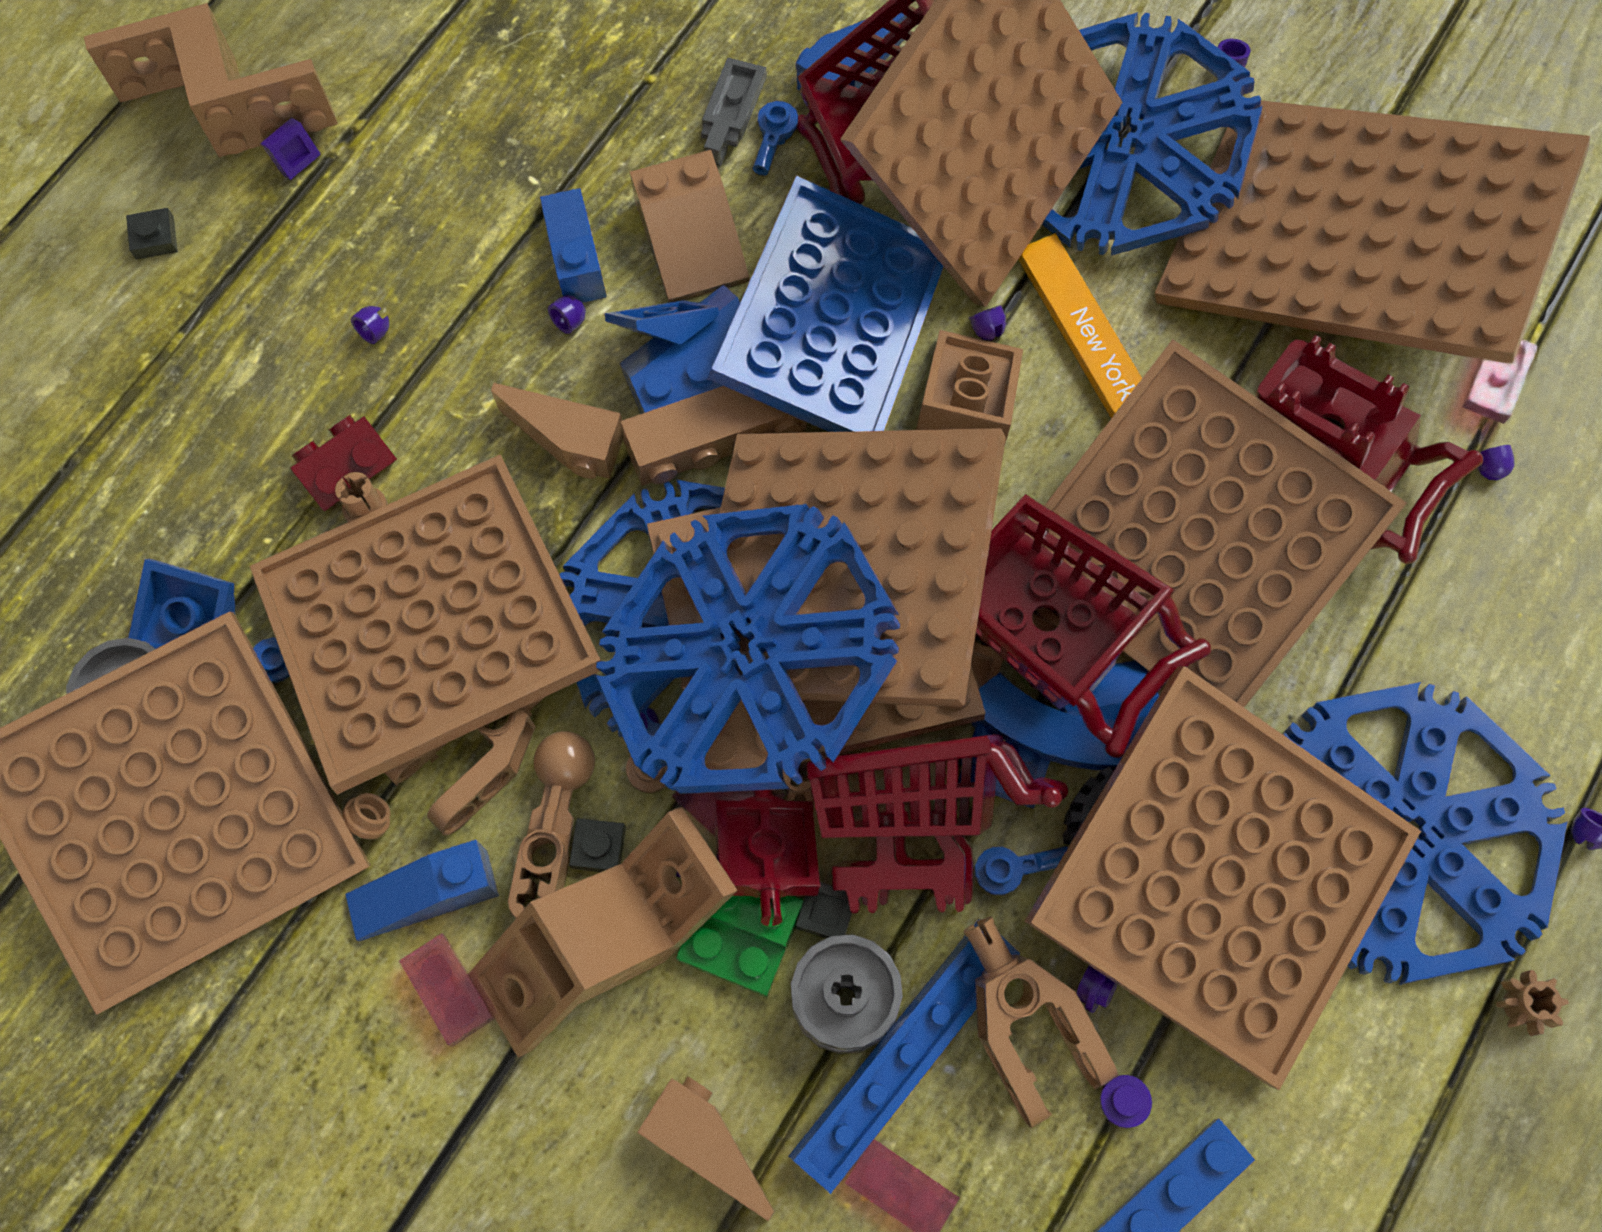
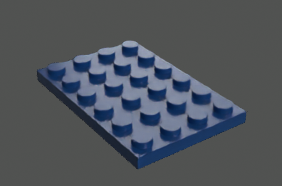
M796 176L711 368L708 379L828 432L884 431L944 266L913 228Z

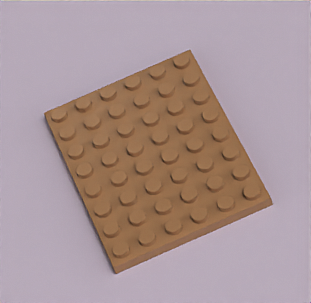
M1261 100L1260 107L1263 106L1239 199L1234 198V205L1230 209L1221 202L1211 204L1219 211L1218 221L1216 223L1209 222V228L1179 236L1155 291L1157 304L1513 365L1586 159L1591 136ZM1227 127L1210 166L1217 174H1222L1229 168L1236 143L1237 134L1229 127Z

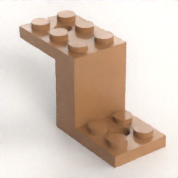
M208 3L84 36L88 53L120 103L184 85L189 106L219 158L262 146L260 143L291 117L300 122L307 133L317 132L323 128L338 124L334 109L311 59L240 78L235 56ZM140 57H147L149 59L147 61H135V59ZM285 101H290V102H291V103H289V104H287V105H277V104H279V103H281V102H285Z
M680 807L668 812L621 864L531 901L468 974L519 1058L533 1051L577 1005L664 963L738 890L684 808ZM677 871L680 874L682 885L676 879L675 874Z

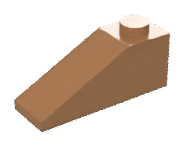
M493 383L491 392L498 410L565 467L583 478L594 479L596 476L610 479L623 441L620 422L622 421L621 413Z
M688 1076L683 1084L671 1078L637 1133L769 1221L775 1210L718 1109L708 1102L713 1093Z

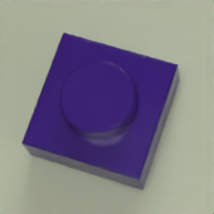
M292 117L260 143L280 173L289 180L294 178L321 155L301 123Z

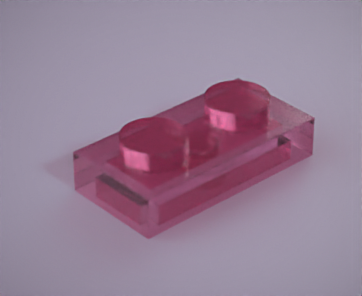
M1522 339L1513 365L1481 359L1462 407L1505 424L1512 415L1538 346Z
M443 933L399 960L448 1046H455L495 1019L448 938Z
M875 1139L864 1151L845 1182L846 1185L914 1232H940L960 1199Z

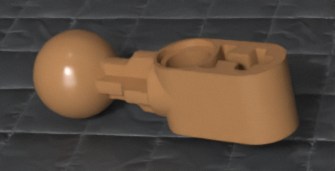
M555 732L543 739L535 751L534 769L538 779L545 787L541 805L532 811L527 835L519 847L508 898L509 909L515 918L526 908L524 907L525 900H533L536 895L538 885L531 879H528L529 875L540 879L537 891L540 898L564 888L570 860L568 848L574 817L569 812L572 792L582 787L590 779L595 767V755L591 745L585 738L574 732ZM544 844L554 845L556 847L554 861L545 867L535 866L533 855L536 849ZM541 880H545V881L551 880V881H550V884H546L545 882H543V881H541Z

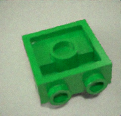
M731 896L680 947L676 960L768 998L796 928L804 900L796 896L780 898L782 922L779 925L772 926L771 917L769 926H765L761 923L760 898L753 896Z

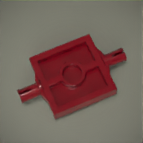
M753 790V796L743 800H716L714 809L716 858L738 890L732 896L760 898L761 923L769 926L770 918L772 917V926L779 925L782 922L780 898L785 896H817L820 888L812 801H787L773 797L772 790Z

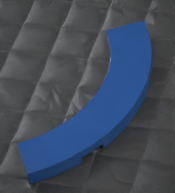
M998 673L979 688L986 712L985 719L979 722L993 733L1002 735L1003 739L1009 743L1013 742L1022 748L1037 753L1040 758L1091 770H1103L1110 766L1111 770L1114 771L1122 757H1111L1106 753L1105 744L1090 733L1080 716L1061 712L1040 703L1015 687L1001 673ZM1147 716L1137 719L1126 750ZM1104 719L1105 723L1112 728L1115 720Z

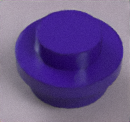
M1089 965L1076 994L1080 1001L1086 1004L1085 1010L1094 1013L1099 1005L1104 1008L1108 1007L1117 984Z
M1120 1075L1104 1085L1100 1094V1106L1103 1114L1112 1124L1122 1128H1132L1142 1124L1148 1118L1152 1108V1098L1147 1086L1141 1080L1130 1075Z

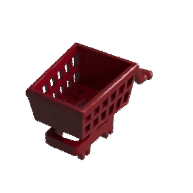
M889 0L797 76L801 84V96L809 112L806 115H798L796 129L812 146L828 180L830 191L860 205L866 198L865 190L860 181H873V179L840 139L902 50L901 47L895 44L901 38L905 41L909 40L913 34L911 30L920 24L935 0ZM915 1L919 6L917 9L910 6ZM902 13L907 18L900 24L892 20ZM881 28L890 31L884 38L875 35ZM864 42L873 46L868 52L857 48ZM885 52L893 56L889 61L879 57ZM846 57L856 61L851 67L840 63ZM869 66L878 70L874 75L863 72ZM829 71L840 75L835 81L823 78ZM853 80L863 83L860 88L848 84ZM817 123H819L822 132L816 127Z
M1314 335L1309 343L1303 340H1294L1260 383L1255 397L1391 492L1410 465L1421 466L1445 459L1454 461V463L1430 481L1406 516L1402 536L1391 530H1385L1370 549L1387 547L1398 553V559L1402 563H1414L1418 556L1423 525L1447 490L1483 463L1482 454L1477 450L1467 451L1451 442H1439L1419 447L1417 443L1421 415L1403 406L1409 385L1402 383L1399 388L1395 387L1392 384L1394 377L1389 374L1381 382L1338 360L1335 357V345L1329 343L1326 348L1321 347V338ZM1325 418L1337 420L1341 423L1343 429L1325 420Z
M1027 494L992 529L975 638L978 637L982 645L991 647L1030 682L1032 688L1040 691L1043 694L1042 696L1050 700L1058 709L1068 704H1071L1073 707L1076 705L1085 726L1092 735L1105 744V751L1109 756L1119 758L1124 755L1140 712L1169 680L1176 668L1181 666L1188 667L1211 653V645L1206 639L1199 638L1196 640L1185 631L1176 604L1171 598L1175 591L1173 588ZM1028 516L1039 522L1038 525L1028 519ZM1049 529L1060 536V539H1057L1056 537L1051 535L1049 533ZM1070 543L1081 549L1082 553L1080 554L1069 547ZM1045 546H1047V547L1050 548L1052 551H1054V554H1053L1052 552H1050L1049 550H1047V549L1045 548ZM1092 557L1103 563L1105 567L1102 569L1091 562ZM1064 559L1069 561L1075 567L1072 568L1071 566H1069L1067 563L1064 562ZM1115 571L1128 579V582L1126 584L1122 583L1112 576L1113 572ZM1084 572L1095 579V582L1093 583L1083 576ZM1105 586L1117 595L1112 597L1102 588ZM1136 586H1139L1152 596L1147 600L1134 591ZM1126 600L1136 607L1137 610L1133 612L1123 605L1122 602ZM1048 608L1058 615V627L1048 632L1038 629L1033 624V613L1037 609ZM1157 613L1165 635L1180 649L1159 659L1122 702L1114 725L1111 728L1105 723L1100 707L1090 688Z
M1000 734L837 756L834 762L827 757L825 758L826 768L822 771L811 760L807 764V774L810 779L821 837H876L877 840L876 860H847L832 866V890H845L847 892L850 910L854 914L860 911V898H862L863 904L868 906V911L875 913L878 909V903L881 905L888 903L890 890L933 889L939 912H945L947 904H953L954 901L956 911L962 912L965 904L971 903L973 893V849L963 835H980L992 826L996 780L998 779L1006 794L1016 805L1044 804L1049 808H1054L1068 795V786L1062 781L1039 777L1034 780L1019 753L1011 744L1005 742ZM972 757H977L975 782H971ZM958 759H962L961 783H958ZM946 761H947V784H946ZM936 762L935 785L930 786V763ZM909 766L910 768L909 788H903L902 767ZM884 769L885 790L876 789L875 770ZM858 773L860 792H850L848 774ZM970 797H974L972 817H969ZM957 798H960L959 818H957ZM930 800H935V810H931ZM904 802H910L911 819H908V811L904 809ZM886 803V811L879 812L878 804ZM861 805L863 820H854L852 806ZM905 836H935L944 852V858L914 859L909 857L906 851Z

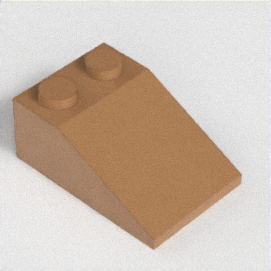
M711 150L630 171L635 203L669 303L714 292L722 285L729 288L750 282L723 182Z
M939 330L916 430L1001 428L1007 440L1012 422L1023 349Z

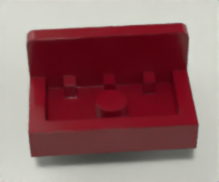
M348 415L328 429L333 437L323 445L318 447L313 440L291 455L297 463L289 469L323 511H326L340 501L335 493V488L341 478L350 488L343 476L359 472L370 479L397 460L365 416L355 421L351 415Z

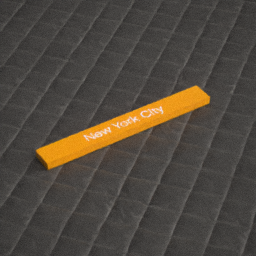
M1054 233L1028 244L1018 260L1106 411L1112 418L1141 381L1142 377L1058 236Z

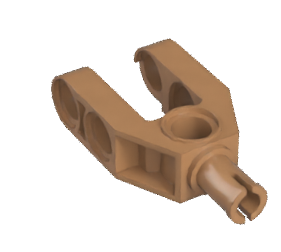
M544 698L510 713L507 723L500 729H489V724L478 728L483 737L493 745V748L438 798L427 814L428 820L443 835H450L460 829L517 775L536 727L530 719L532 716L530 711ZM446 744L384 773L397 786L398 783L407 780L429 760L433 763L439 757L436 753Z
M992 916L977 921V927H974L972 924L964 930L965 936L970 940L985 968L982 976L975 979L978 1038L1018 1112L1026 1124L1033 1128L1048 1119L1052 1114L1045 1107L1033 1082L1037 1081L1034 1073L1023 1065L1008 1038L1012 1035L1010 1025L1014 1021L1032 1015L1040 1006L1045 1004L1080 1071L1094 1089L1118 1077V1072L1076 992L1029 958L1011 955L994 924V919ZM1019 978L1024 987L1023 995L1016 1003L1008 1004L1004 997L1006 985L1011 980Z

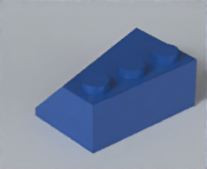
M722 285L700 302L701 304L718 307L719 316L682 345L652 338L619 363L640 414L723 386L709 380L708 376L740 305L738 297L726 286Z

